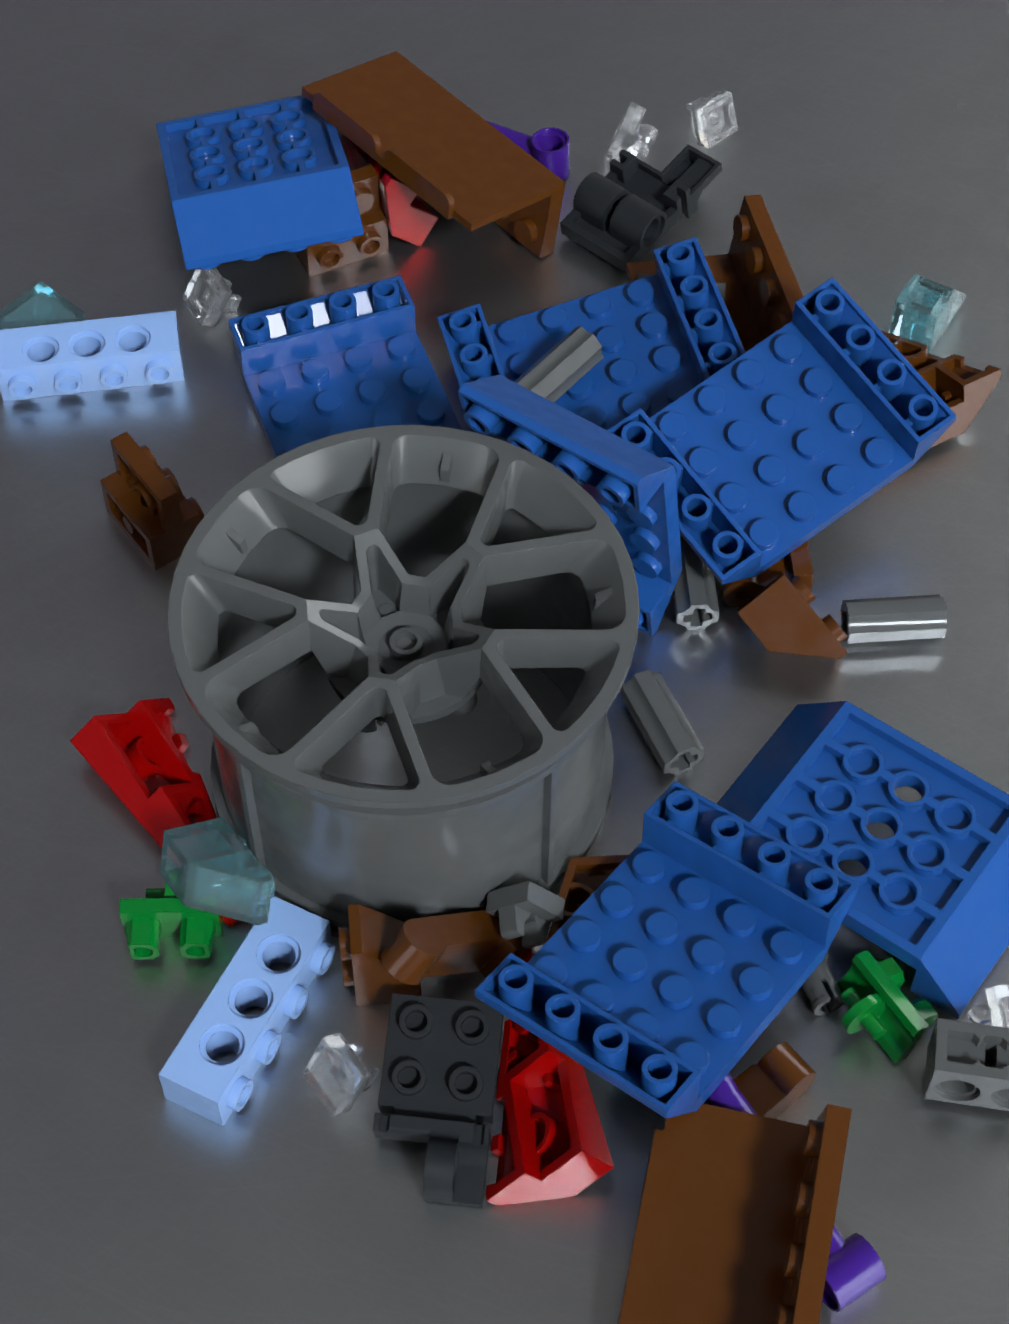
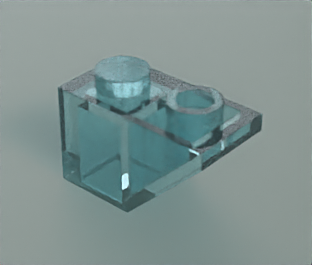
M914 273L895 301L889 333L927 345V350L930 354L965 301L966 293Z
M223 817L164 830L159 874L183 906L254 925L268 923L270 901L275 895L273 876L267 867H263L248 849L244 838L237 835Z

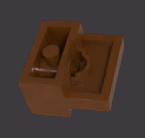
M371 164L350 171L364 235L352 237V239L344 243L325 242L311 245L302 251L295 252L309 277L389 251L387 218L380 209L378 174Z
M125 432L110 440L117 472L100 480L108 513L151 566L157 570L181 557L183 549L195 528L204 518V513L193 497L187 499L183 495L172 471L167 467L161 469L151 450L146 445L139 447L129 433Z

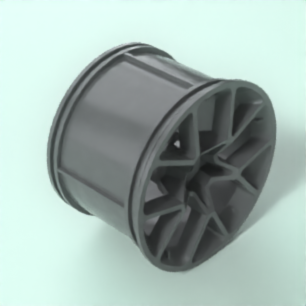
M388 425L330 435L303 444L277 456L235 484L212 506L200 521L185 545L174 572L169 593L167 617L169 644L176 673L187 699L213 735L210 766L212 792L225 841L243 873L269 900L272 896H275L330 921L331 935L339 938L338 927L349 926L348 905L360 904L404 922L414 918L486 910L489 891L528 880L557 895L560 892L570 857H589L604 827L611 800L614 757L607 711L620 692L632 663L637 643L640 608L638 584L633 564L623 539L609 516L587 491L553 464L525 449L500 439L449 427ZM315 655L326 671L333 690L342 701L292 748L284 753L261 735L259 728L249 721L257 707L274 686L294 668ZM510 668L539 669L559 688L569 701L568 707L552 726ZM484 683L523 738V747L515 756L495 766L488 761L480 764V772L447 782H439L433 778L413 724L434 721L458 710L457 715L470 713L477 705L476 692ZM377 721V724L381 727L384 723H387L408 782L404 786L361 783L326 774L322 767L359 732L369 733L376 731Z

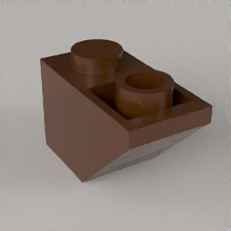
M781 573L736 610L769 652L841 659L848 653L841 645V642L848 636L830 614L822 620L809 605L816 597L798 575L789 581Z
M360 904L348 905L349 926L338 927L344 987H355L356 1005L391 1004L392 993L422 996L421 983L407 985L398 981L390 975L381 962V953L386 946L396 941L404 921Z

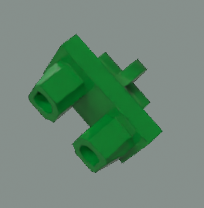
M167 873L165 888H147L145 898L120 899L119 916L127 938L131 958L134 960H149L159 957L161 937H180L179 948L181 956L189 959H208L211 956L215 937L223 936L224 921L223 917L220 916L218 897H201L200 888H181L179 873Z
M865 950L854 956L850 970L837 982L841 992H843L840 998L849 1008L841 1019V1025L849 1034L859 1032L865 1028L872 1039L880 1044L892 1061L897 1063L906 1059L920 1038L928 1033L937 1020L938 1013L926 999L917 998L909 1001L900 990L905 981L903 970L892 957L875 960L871 953Z

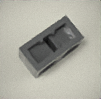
M937 1018L927 1046L924 1099L1009 1111V1028Z

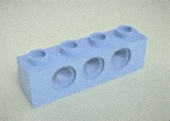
M176 310L0 330V391L3 401L185 381Z
M271 897L158 1075L165 1099L221 1126L225 1125L233 1110L237 1112L242 1110L253 1089L252 1079L261 1064L268 1065L275 1057L282 1037L280 1033L289 1018L295 1020L299 1017L308 1000V987L316 974H325L332 963L336 947L332 943L330 921L280 898ZM282 962L292 965L283 971H273L270 969L273 965ZM260 1006L265 1008L264 1011L255 1016L241 1014L249 1007ZM224 1051L237 1053L233 1059L226 1062L213 1060L217 1054Z

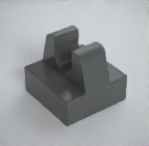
M528 880L489 891L486 912L499 918L500 932L504 939L509 940L523 936L522 947L529 949L543 945L551 922L564 919L565 899Z

